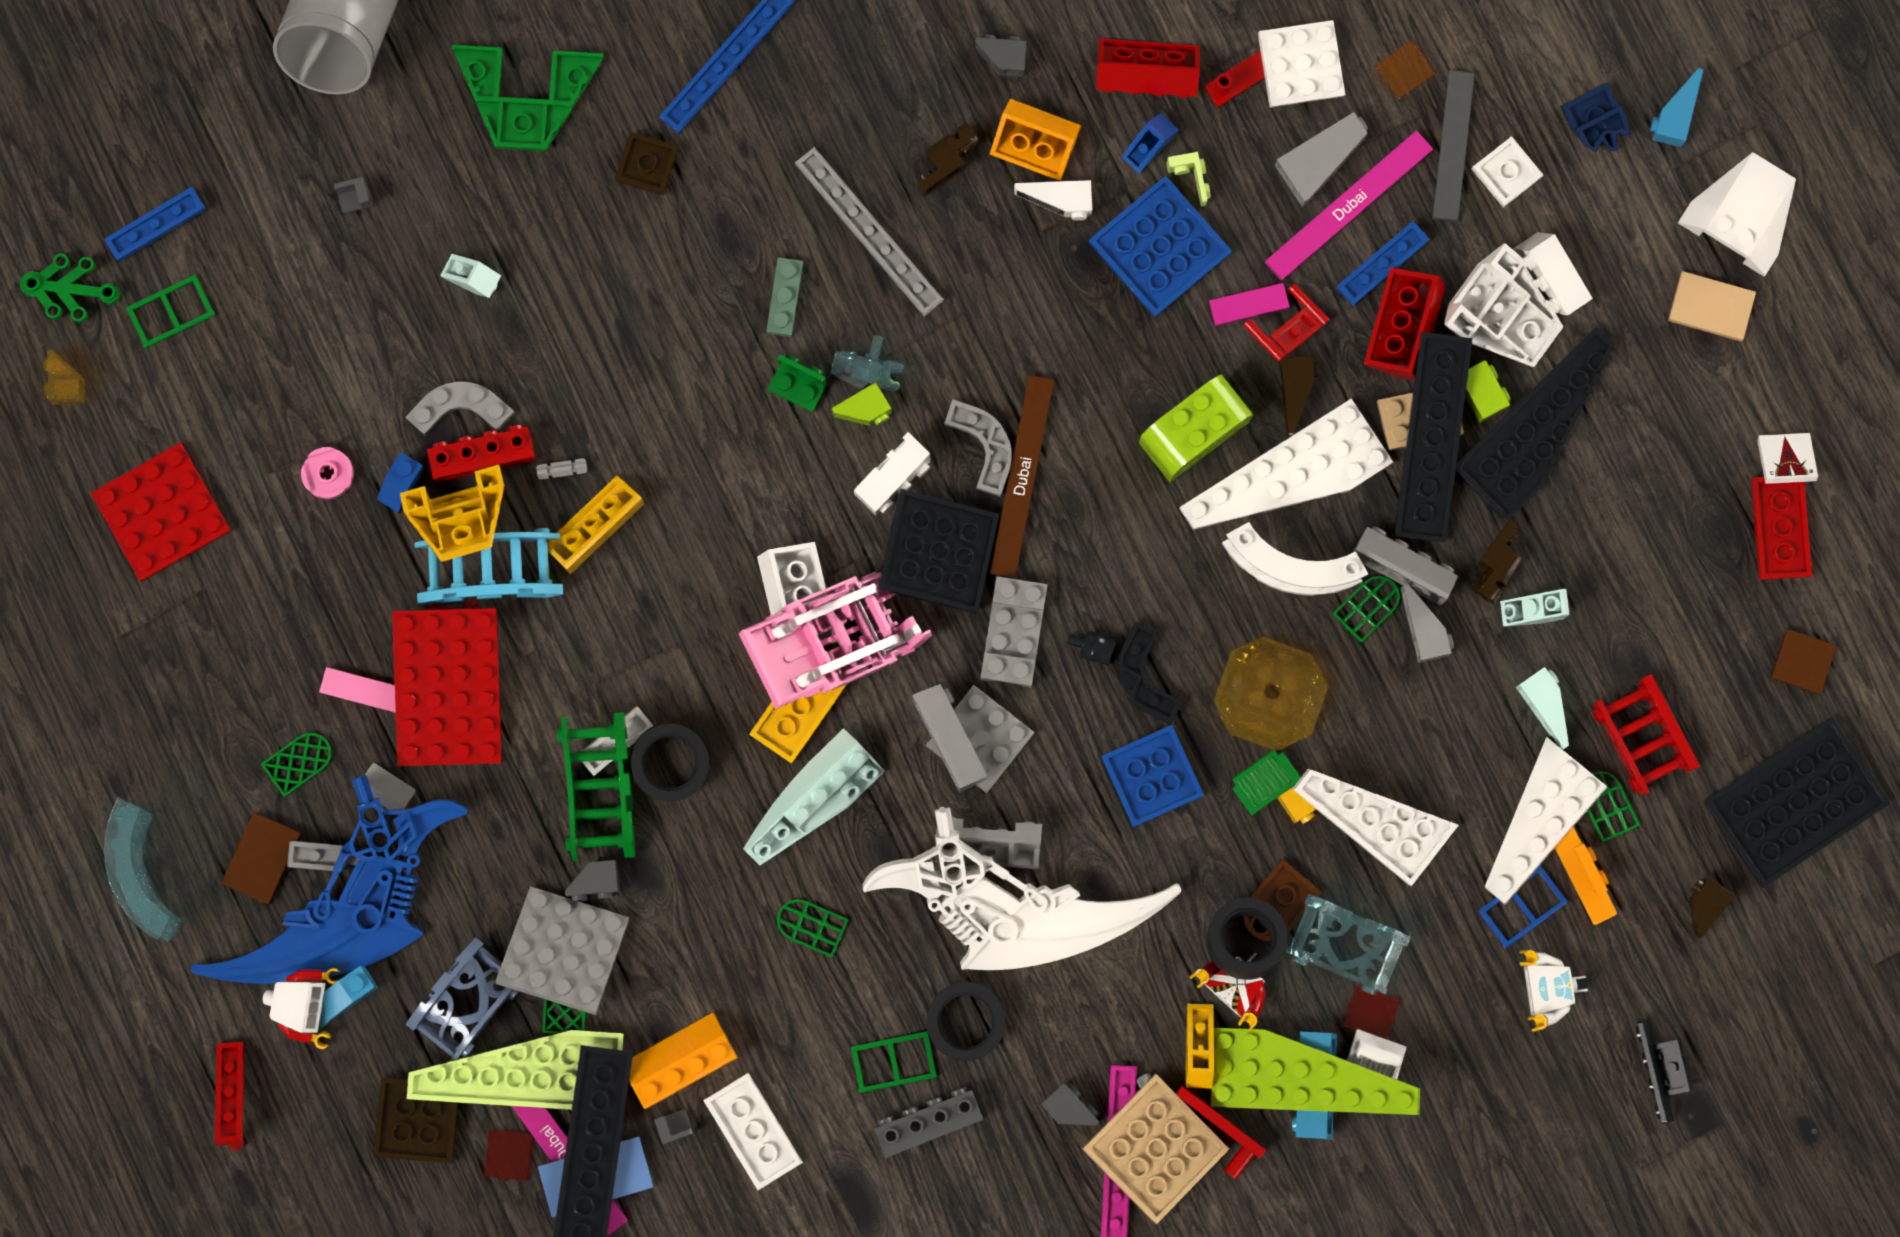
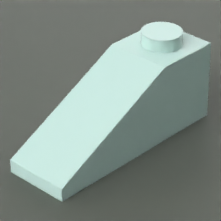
M1544 667L1519 684L1516 689L1556 745L1563 750L1569 746L1561 692L1557 685L1559 680L1552 670L1547 671Z

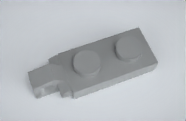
M290 841L287 867L334 871L333 867L343 846ZM350 855L343 871H347V865L355 866L360 858Z

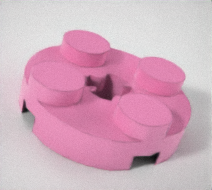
M323 447L314 450L308 455L307 460L302 466L301 478L307 490L318 498L334 499L340 497L352 486L354 477L352 463L345 454L334 448ZM325 467H330V470L334 469V474L331 475L329 480H326V477L321 478V473H324Z

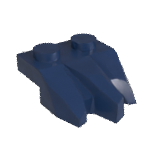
M1603 83L1560 106L1572 132L1586 147L1594 152L1599 150L1600 143L1604 145L1607 151H1618L1617 134L1619 133L1623 137L1631 136L1627 117L1621 105H1617L1608 83Z

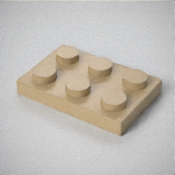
M1412 393L1377 401L1388 451L1405 448ZM1461 424L1460 436L1464 434V430H1463L1462 424Z

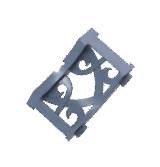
M477 938L455 959V963L449 971L444 972L432 987V992L419 1004L405 1024L413 1031L416 1028L452 1056V1061L458 1060L461 1056L466 1058L475 1048L472 1043L485 1025L508 998L513 1000L520 992L507 987L502 991H496L494 989L496 980H491L487 983L486 978L494 972L498 975L502 962L482 947L484 943ZM476 958H478L490 969L486 972H483L482 967L480 966ZM463 973L469 975L468 979H471L473 976L476 978L467 984H463L460 981ZM478 984L480 998L478 1012L467 1016L452 1017L454 1001L447 989L450 986L457 989H470ZM489 996L498 998L489 1008ZM440 1001L448 1003L446 1016H442L445 1009L440 1010L438 1008ZM429 1021L441 1024L442 1026L440 1030L437 1029L434 1025H432ZM478 1022L474 1029L469 1032L466 1025ZM447 1026H452L451 1035L453 1038H455V1033L457 1032L463 1034V1040L459 1046L444 1034Z

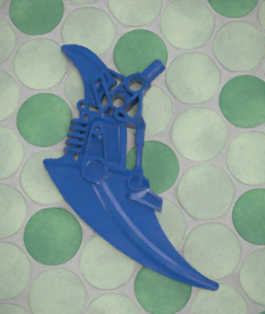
M367 775L352 779L360 804L356 805L359 811V821L351 839L340 849V854L333 867L334 871L319 898L311 899L303 909L287 911L282 925L290 927L263 947L224 962L193 964L191 972L209 978L232 982L276 984L277 982H285L288 975L301 969H321L322 972H327L329 969L336 968L341 971H332L329 977L353 971L359 966H368L398 952L424 934L421 928L412 925L405 916V914H410L411 909L406 906H412L413 902L410 899L415 896L411 891H415L417 888L413 883H418L419 881L418 877L411 875L412 868L417 867L421 862V856L416 852L423 839L433 829L449 820L466 815L468 809L462 804L449 799L428 801L410 809H385L380 803L379 798H374ZM366 809H376L379 815L378 819L370 820L365 814ZM400 814L393 819L397 830L393 834L387 815ZM362 826L368 845L358 848L356 838ZM378 832L384 833L387 837V843L378 844L374 840V834ZM398 838V848L392 852L390 845ZM353 855L360 858L350 875L340 899H332L331 891L339 874L342 873L349 856ZM397 855L408 856L407 861L395 857ZM403 867L407 868L406 873L402 872ZM391 911L395 912V916H390Z

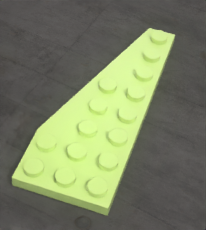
M570 1030L409 1072L407 1099L572 1110L581 1045L622 1050L624 1034Z

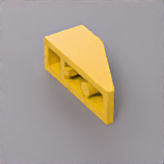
M1187 1004L1186 1088L1212 1089L1214 1078L1213 1004Z

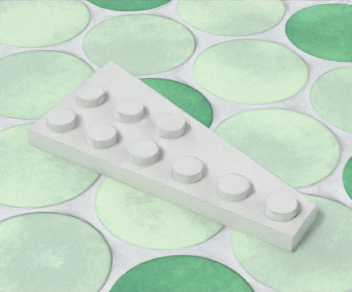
M1307 769L1292 788L1293 791L1409 886L1414 884L1458 827V824L1311 769Z

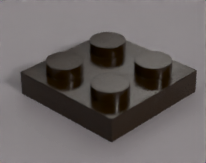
M630 132L615 181L664 196L679 146Z

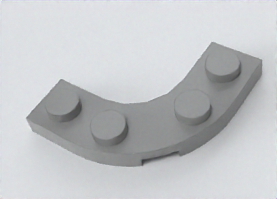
M452 382L439 386L429 392L405 418L426 436L442 417L450 411L457 409L475 412L497 431L502 428L515 412L493 392L481 385L470 382Z
M952 399L944 425L967 432L981 442L986 457L976 489L1001 497L1011 466L1010 441L1002 425L992 415L982 409Z

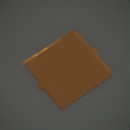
M1412 41L1375 64V67L1385 79L1384 84L1389 85L1398 99L1435 76L1434 71L1425 60L1426 56L1419 52Z

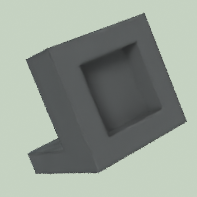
M364 177L334 184L344 214L373 207Z
M685 1109L654 1119L662 1144L694 1134Z

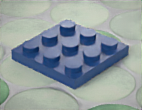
M1172 725L1101 756L1133 828L1204 796Z

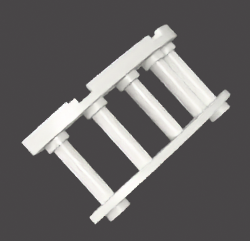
M1249 522L1226 534L1228 539L1222 542V545L1232 559L1242 569L1254 576L1256 580L1287 593L1309 596L1337 593L1362 583L1361 578L1368 575L1356 552L1329 561L1296 559L1277 551L1266 543Z

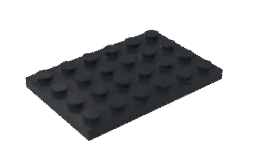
M1830 717L1704 800L1703 803L1759 886L1764 888L1891 804V801L1833 717Z

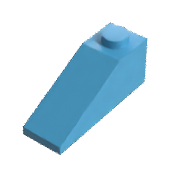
M1698 68L1661 110L1659 115L1653 117L1650 125V131L1653 132L1652 140L1677 147H1682L1686 142L1703 69Z
M359 966L324 992L318 1030L379 989L365 967Z

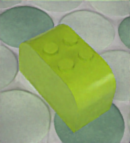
M1220 374L1152 424L1141 435L1139 444L1166 479L1172 482L1251 422L1253 413L1223 375Z

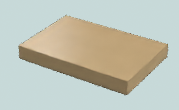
M1682 271L1668 321L1742 342L1756 292Z

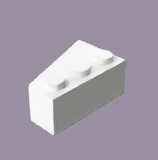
M1537 232L1513 248L1526 262V268L1549 299V303L1555 313L1569 315L1593 299L1555 234Z
M909 432L903 437L904 441L895 450L892 449L887 454L888 457L878 467H875L854 490V495L875 515L880 511L883 514L886 513L894 504L892 500L898 495L899 490H909L912 486L910 482L916 476L921 478L930 468L928 465L930 463V453Z

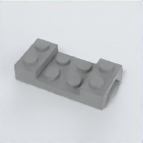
M996 577L980 680L1001 681L1029 688L1032 687L1047 584Z
M952 817L954 830L958 831L959 839L980 853V855L992 857L994 862L1001 867L1038 869L1042 824L1016 822L1015 831H1008L1006 829L987 830L979 827L963 828L964 819ZM946 843L943 848L951 849L955 844ZM937 854V855L935 856V862H938V863H939L938 854ZM963 854L964 864H977Z

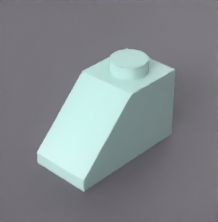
M451 254L440 275L442 278L474 294L490 298L491 294L496 290L497 283L501 275L479 261Z

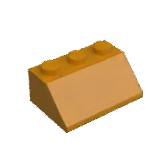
M1010 99L1002 114L990 155L1061 181L1081 125Z

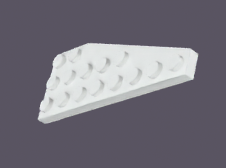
M1350 399L1182 505L1179 509L1192 529L1195 530L1351 491L1392 465L1393 461L1353 400Z

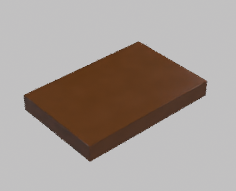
M253 812L221 884L270 905L287 868L290 841L298 842L302 833Z

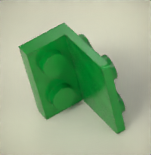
M779 354L777 358L779 367L767 391L813 413L827 387L826 378L822 375L823 371L811 365L809 368L800 365V360L792 355L786 354L784 357Z

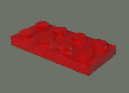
M1764 477L1751 478L1759 580L1812 577L1805 482L1765 484Z

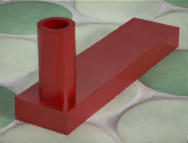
M1261 51L1224 74H1220L1216 79L1204 86L1205 91L1217 109L1265 79Z
M243 1042L217 1043L214 1142L216 1146L228 1145L233 1151L240 1150L244 1145L245 1045Z
M1183 1084L1176 1091L1178 1097L1242 1145L1224 1169L1230 1176L1237 1179L1254 1156L1260 1159L1266 1152V1148Z

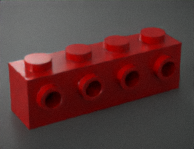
M523 425L511 426L508 428V431L498 433L497 430L483 433V437L473 439V436L461 437L457 443L453 444L439 442L433 444V448L427 449L432 476L436 483L475 475L474 471L495 465H500L502 469L537 461L530 430L528 427L523 428Z

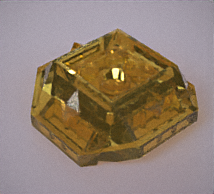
M1262 637L1230 652L1213 701L1229 735L1271 750L1274 749L1278 752L1312 735L1329 685L1312 654ZM1266 687H1275L1278 690V697L1276 699L1266 697Z

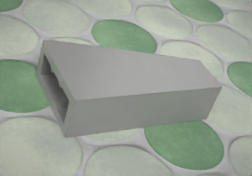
M1354 112L1277 159L1275 167L1302 207L1309 203L1365 140L1368 127L1363 118L1357 117Z

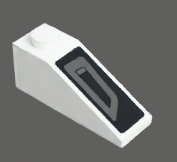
M1091 180L1014 184L1015 195L1064 217H1072V220L1078 221L1085 220L1087 216L1092 214Z

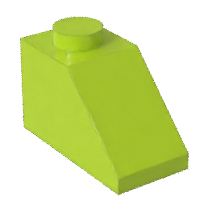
M874 383L833 407L832 413L836 418L868 426L875 423L878 426L890 418L889 414L892 413V409L878 385Z

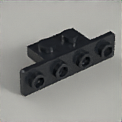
M1644 1019L1637 1022L1636 1034L1644 1048L1642 1053L1643 1063L1646 1068H1649L1650 1072L1649 1087L1651 1092L1655 1093L1657 1104H1655L1656 1115L1658 1119H1661L1662 1124H1667L1674 1121L1668 1096L1692 1091L1693 1088L1681 1039L1655 1044L1650 1020Z

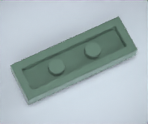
M779 257L777 259L767 334L792 337L803 261Z

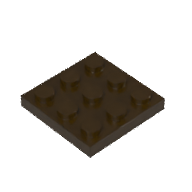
M381 1077L373 1157L452 1164L459 1102L407 1099L408 1080Z

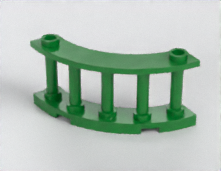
M614 713V724H609V727L569 729L567 716H562V727H557L558 743L563 744L569 802L570 836H565L566 851H571L573 861H578V848L618 846V848H623L625 858L635 857V832L632 822V811H634L630 755L626 744L628 736L624 713ZM601 737L615 739L616 747H612L610 750L572 752L570 739ZM601 760L618 762L619 775H615V778L574 780L573 762ZM607 788L620 790L621 804H617L616 807L576 810V790ZM616 817L617 820H622V832H618L617 835L578 838L577 820Z

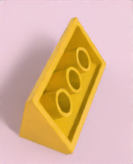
M616 476L557 532L560 533V539L548 541V552L569 574H572L644 505L642 498L621 478Z

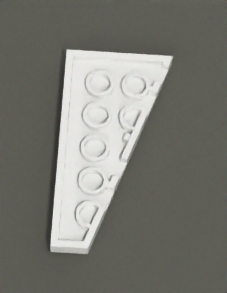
M1547 737L1485 885V889L1505 905L1607 789L1604 783Z

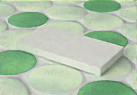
M749 1073L703 1100L757 1190H760L803 1163Z

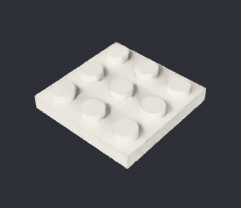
M1333 20L1258 32L1270 108L1345 96Z

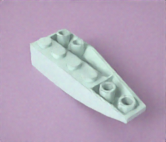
M843 728L788 784L760 821L743 849L759 865H762L848 808L885 770Z

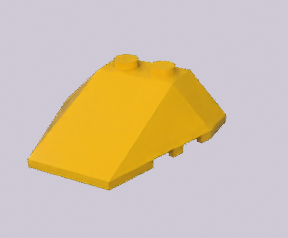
M500 465L474 471L477 486L434 499L429 498L425 486L400 493L404 514L441 562L492 547L504 491V481Z

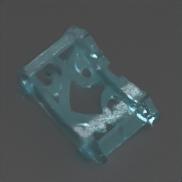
M1308 894L1304 902L1307 905L1290 948L1287 947L1285 951L1294 956L1292 961L1306 967L1310 963L1362 985L1361 990L1369 994L1376 995L1377 991L1387 994L1388 989L1386 987L1403 946H1408L1411 937L1394 928L1368 918L1359 917L1353 914V912L1325 899ZM1319 910L1318 929L1311 928ZM1334 920L1341 923L1339 931H1327V927L1333 929L1332 922ZM1352 925L1358 927L1356 932L1357 942L1366 953L1355 959L1340 962L1332 950L1328 937H1339L1345 934ZM1309 933L1319 935L1320 940L1315 939L1309 942V944H1314L1316 947L1314 953H1307L1302 950ZM1366 934H1370L1374 938L1373 942L1369 943L1371 946H1375L1372 949L1363 942V937ZM1392 941L1386 958L1384 959L1379 954L1383 952ZM1324 953L1331 965L1318 960V958ZM1374 958L1383 964L1376 981L1369 979L1365 975L1367 969H1373L1376 972L1375 965L1370 962ZM1358 967V976H1355L1343 970H1349Z

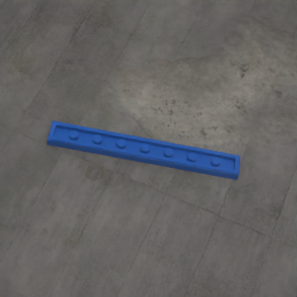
M761 0L661 113L659 119L679 135L797 0Z

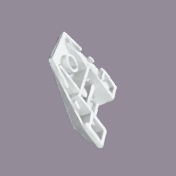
M1752 152L1692 200L1678 221V224L1698 236L1703 232L1745 257L1744 265L1765 276L1779 254L1796 178Z
M1503 243L1477 264L1448 304L1444 323L1457 336L1473 338L1472 344L1531 367H1535L1563 328L1549 301L1545 300L1540 292L1539 284L1536 280H1533L1526 268L1527 264L1524 259L1506 243Z

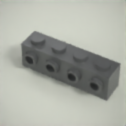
M964 1087L951 1092L952 1098L942 1101L941 1097L926 1102L928 1108L918 1111L917 1107H913L903 1111V1117L893 1120L892 1116L878 1121L879 1127L874 1128L885 1158L983 1120L973 1091L967 1092Z

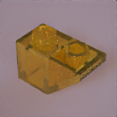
M47 350V357L44 358V371L48 373V383L44 384L45 397L54 405L84 404V378L55 351Z

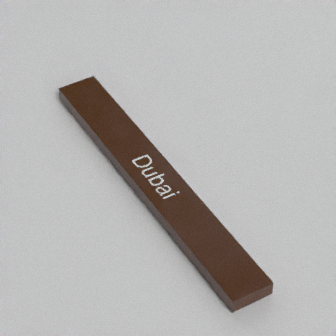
M1029 375L990 575L1015 579L1052 395L1053 379Z

